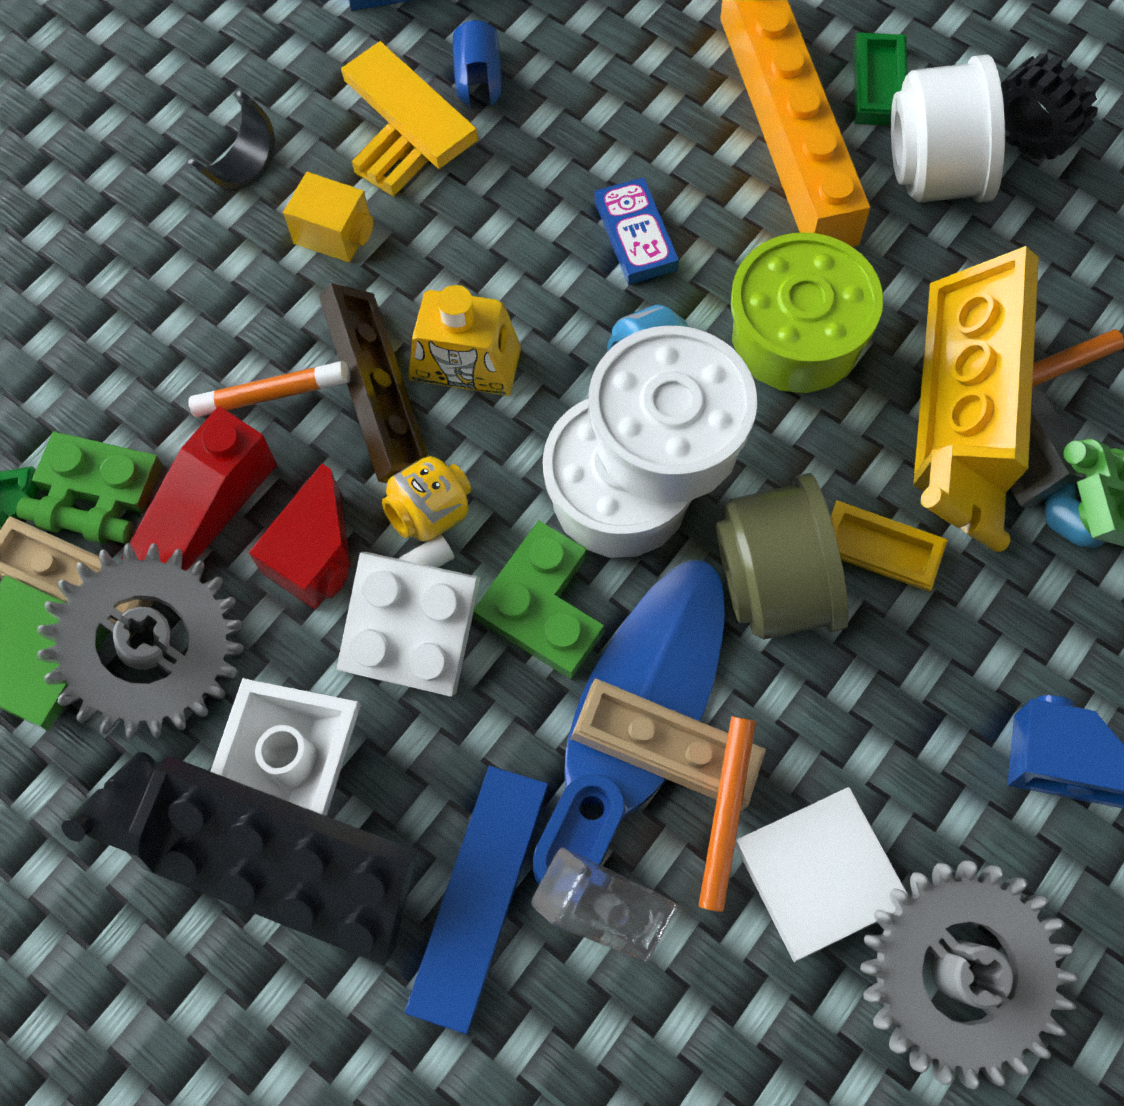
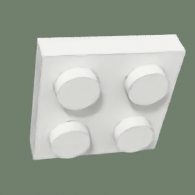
M361 552L336 670L452 697L456 694L481 577L374 553Z

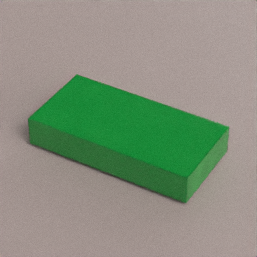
M856 33L854 41L855 124L891 126L894 94L902 90L903 81L908 75L907 34Z

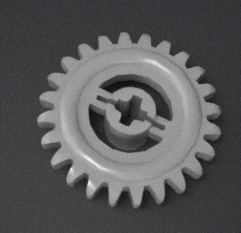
M127 543L124 546L123 561L119 564L112 559L106 550H101L99 553L101 571L96 573L83 562H79L77 564V571L82 580L80 586L69 583L66 580L58 581V587L67 598V603L45 602L46 611L59 620L58 624L40 625L37 631L43 638L56 642V645L39 650L37 656L43 662L58 663L60 666L46 674L44 681L48 685L68 683V687L58 697V703L61 706H67L81 700L83 703L77 714L78 722L84 723L97 713L102 714L100 725L102 734H108L118 721H123L126 737L129 740L134 739L141 723H147L152 736L159 738L164 719H169L179 731H183L186 728L184 711L189 709L199 717H206L208 710L202 697L206 695L215 699H223L226 695L225 690L215 679L235 678L238 674L235 667L223 660V658L240 655L244 650L242 644L226 640V637L237 633L243 627L241 620L223 619V616L234 608L236 600L234 597L220 600L214 599L223 583L221 577H216L203 584L200 582L205 567L204 561L199 560L187 571L182 570L183 552L181 549H176L166 563L160 562L159 549L156 543L150 545L144 560H138L132 545ZM133 600H155L170 607L183 620L188 633V650L185 656L170 646V627L167 619L159 611L150 607H136L127 610L123 614L116 607ZM112 618L117 621L116 624L111 622L110 619ZM102 627L113 635L118 658L126 666L135 670H148L159 666L170 675L149 684L129 683L113 676L102 665L96 651L99 628ZM148 627L153 629V642L155 644L153 647L143 643L136 650L131 648V635L128 631L134 630L137 633H143ZM163 655L169 657L170 659L175 661V663H171L170 661L165 659Z
M972 861L961 862L954 878L952 869L948 864L938 863L933 869L932 884L924 874L915 872L911 875L910 886L912 896L900 889L893 888L891 890L890 898L896 909L894 914L882 910L875 911L874 918L884 929L882 935H866L864 938V943L878 952L877 959L865 961L860 966L862 972L877 977V983L865 990L864 999L871 1003H883L884 1007L874 1017V1026L881 1030L896 1027L890 1037V1049L895 1053L903 1054L912 1046L910 1065L913 1070L921 1073L926 1072L929 1068V1063L932 1061L936 1080L942 1084L949 1085L953 1081L952 1074L956 1068L961 1083L974 1090L979 1087L977 1076L980 1068L990 1083L1002 1087L1005 1085V1077L1002 1075V1062L1015 1073L1028 1076L1030 1070L1024 1062L1022 1054L1024 1049L1044 1059L1051 1057L1050 1052L1040 1040L1039 1033L1044 1031L1056 1036L1067 1035L1066 1030L1050 1016L1052 1009H1076V1005L1072 1001L1056 992L1058 985L1079 981V977L1076 974L1056 968V961L1066 955L1075 953V949L1067 944L1050 942L1049 937L1056 930L1063 928L1065 922L1053 917L1037 919L1041 908L1045 907L1049 901L1041 895H1031L1020 900L1022 891L1026 889L1028 884L1025 879L1013 877L1000 886L1003 870L999 866L993 865L986 867L977 879L978 867ZM965 922L982 925L997 937L1007 954V959L995 948L963 940H955L946 928L953 924ZM927 949L934 955L932 973L934 982L939 990L953 1000L983 1009L987 1016L979 1020L959 1022L949 1019L935 1008L925 991L922 974ZM967 960L976 962L972 970L969 969L970 964ZM974 978L977 979V981H976L975 983H976L980 988H977V987H974V986H971V985H970V984L973 982Z

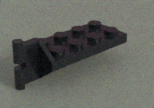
M145 752L136 753L105 782L104 789H98L62 823L64 835L72 841L79 842L88 836L123 850L146 871L384 966L395 950L417 855L416 850L168 755L156 766L154 759Z

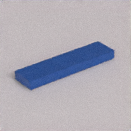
M490 765L488 766L404 1014L469 1035L548 791V783Z

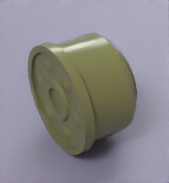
M811 473L794 476L790 486L730 499L724 506L725 520L716 523V532L724 575L738 622L749 623L752 633L763 640L824 626L829 632L846 629L849 620L848 598L840 552L830 514L815 477Z

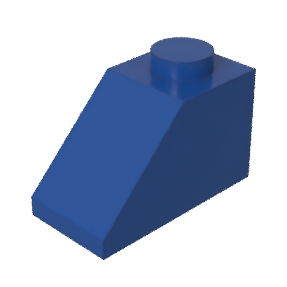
M1054 695L1039 696L1036 699H1031L1014 715L1007 786L1124 809V745L1096 711L1074 707V702L1065 697Z

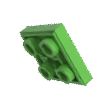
M5 575L0 582V709L49 731L64 707L59 705L58 697L68 687V683L59 685H48L45 683V675L60 665L58 663L43 662L38 659L37 653L39 650L54 646L56 642L40 636L37 628L40 625L58 624L59 620L46 611L45 602H66ZM102 627L97 632L96 651H98L109 633Z

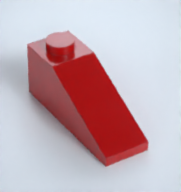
M220 406L212 412L181 447L130 541L138 560H144L150 545L156 543L159 549L160 562L166 563L176 549H181L183 552L181 569L187 571L277 466L263 434Z

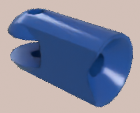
M472 20L464 22L457 27L452 39L454 79L457 96L464 105L471 108L469 86L478 83L489 84L490 105L493 106L502 93V70L497 30L491 24L484 21Z

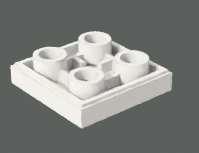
M850 787L747 834L735 842V846L793 962L803 959L876 923L877 921L874 918L876 910L894 914L896 909L890 898L891 890L896 888L906 893Z

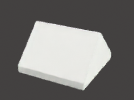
M242 678L210 772L327 816L361 705L353 700Z

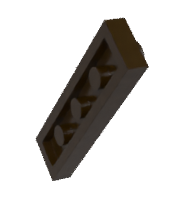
M330 283L319 295V299L339 361H345L350 371V382L347 383L377 480L378 482L387 483L391 476L420 459L429 457L374 293Z

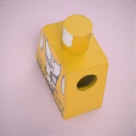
M451 285L441 291H425L412 337L409 380L511 396L521 345L504 303L496 299L471 296L468 289L460 285Z

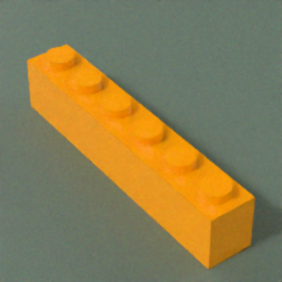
M722 0L720 20L799 232L827 235L843 241L851 247L859 246L870 211V205L788 0Z

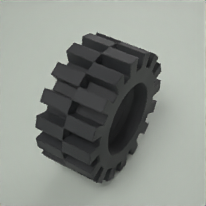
M1039 54L1036 58L1031 56L1001 83L1005 129L1009 132L1005 139L1010 145L1015 140L1020 143L1018 151L1024 155L1032 149V157L1039 160L1045 155L1047 160L1055 159L1058 155L1064 154L1092 127L1095 122L1092 119L1097 116L1098 107L1091 106L1097 100L1095 91H1085V88L1090 84L1088 78L1083 76L1078 80L1074 75L1078 67L1073 63H1070L1066 68L1062 67L1063 58L1057 55L1053 56L1050 60H1048L1047 54Z

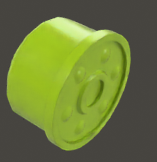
M791 233L772 238L760 244L742 261L737 269L732 285L731 310L734 318L732 342L735 351L746 363L756 380L779 391L809 393L833 386L851 372L863 347L870 341L878 326L883 309V291L877 273L860 252L845 242L827 235Z

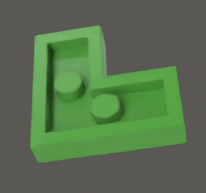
M538 520L474 608V619L572 680L604 633L603 624L559 598L586 560L587 549Z

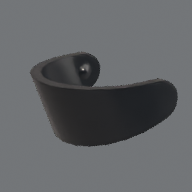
M237 90L234 96L241 106L242 123L231 149L222 159L211 166L204 167L192 158H189L186 162L196 172L220 187L227 189H242L258 181L267 171L275 150L274 129L268 115L251 97Z

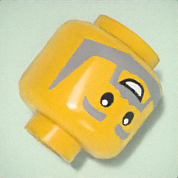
M429 456L420 459L388 479L386 486L387 496L382 499V506L391 525L403 538L412 536L418 541L428 542L458 525L466 518L469 510L466 495L471 493V486L465 473L458 465L451 464L448 466L442 460Z

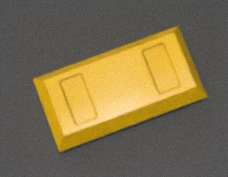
M836 500L830 518L842 561L928 592L932 590L948 539Z

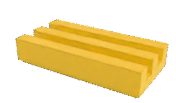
M388 123L352 160L354 173L394 197L424 166L428 159ZM399 159L403 160L387 178L383 176Z

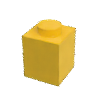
M310 172L305 173L283 211L293 244L350 263L359 245L364 246L367 243L373 229V217L369 213L364 190Z

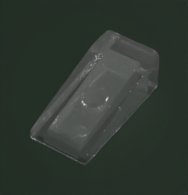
M560 848L557 851L532 898V906L552 925L647 963L678 907V904L565 848Z

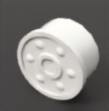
M990 55L973 56L968 64L912 70L905 77L902 90L894 94L891 112V144L895 175L899 185H905L908 195L917 202L972 197L976 202H986L994 200L998 193L1004 164L1005 118L1000 78L996 64Z
M685 326L652 327L622 339L604 355L597 365L591 379L588 395L589 417L597 437V452L608 475L629 493L656 503L688 502L712 492L732 473L739 452L751 434L757 411L755 382L740 355L716 336Z
M588 399L569 409L557 421L547 438L543 453L545 486L553 502V510L564 532L579 545L589 551L609 558L638 557L661 547L680 528L687 507L692 500L688 502L656 503L629 493L608 475L597 452V437L590 422Z

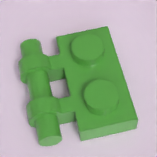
M53 431L32 477V482L40 490L48 491L49 494L41 500L22 497L17 504V517L35 522L38 529L57 533L61 529L82 533L85 540L105 544L112 540L127 544L132 538L134 527L132 522L119 519L121 512L124 509L144 514L163 468V463L154 454ZM76 498L97 503L89 511L72 508Z
M1093 439L1071 441L1064 449V458L1072 465L1073 469L1085 474L1087 477L1077 482L1082 499L1078 507L1080 519L1092 538L1124 547V450L1110 449L1106 444Z

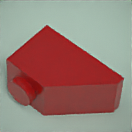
M323 463L248 552L262 575L314 610L318 608L325 598L330 599L341 590L347 580L348 569L351 566L341 492L332 470Z

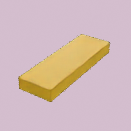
M381 41L341 68L344 81L438 169L478 141L477 129Z

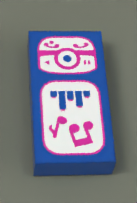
M644 177L594 191L595 205L628 285L678 271V256Z

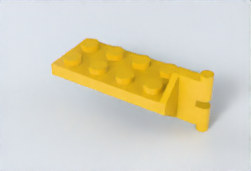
M1027 246L930 283L913 485L923 491L921 496L923 507L953 526L961 528L964 533L994 552L1005 550L1010 543V535L1004 530L1006 492L1028 469L1039 257Z

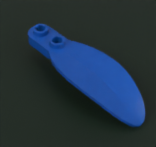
M693 560L678 565L662 577L645 594L606 647L581 695L567 741L564 766L565 790L536 846L533 857L535 879L541 889L553 897L569 899L587 891L598 873L622 820L641 807L667 780L570 739L594 679H599L692 719L701 721L717 671L725 623L724 594L721 580L715 569L704 561ZM589 803L596 804L602 809L603 815L596 820L586 819L580 812L581 807ZM561 858H568L575 863L577 870L570 876H561L554 871L553 864Z

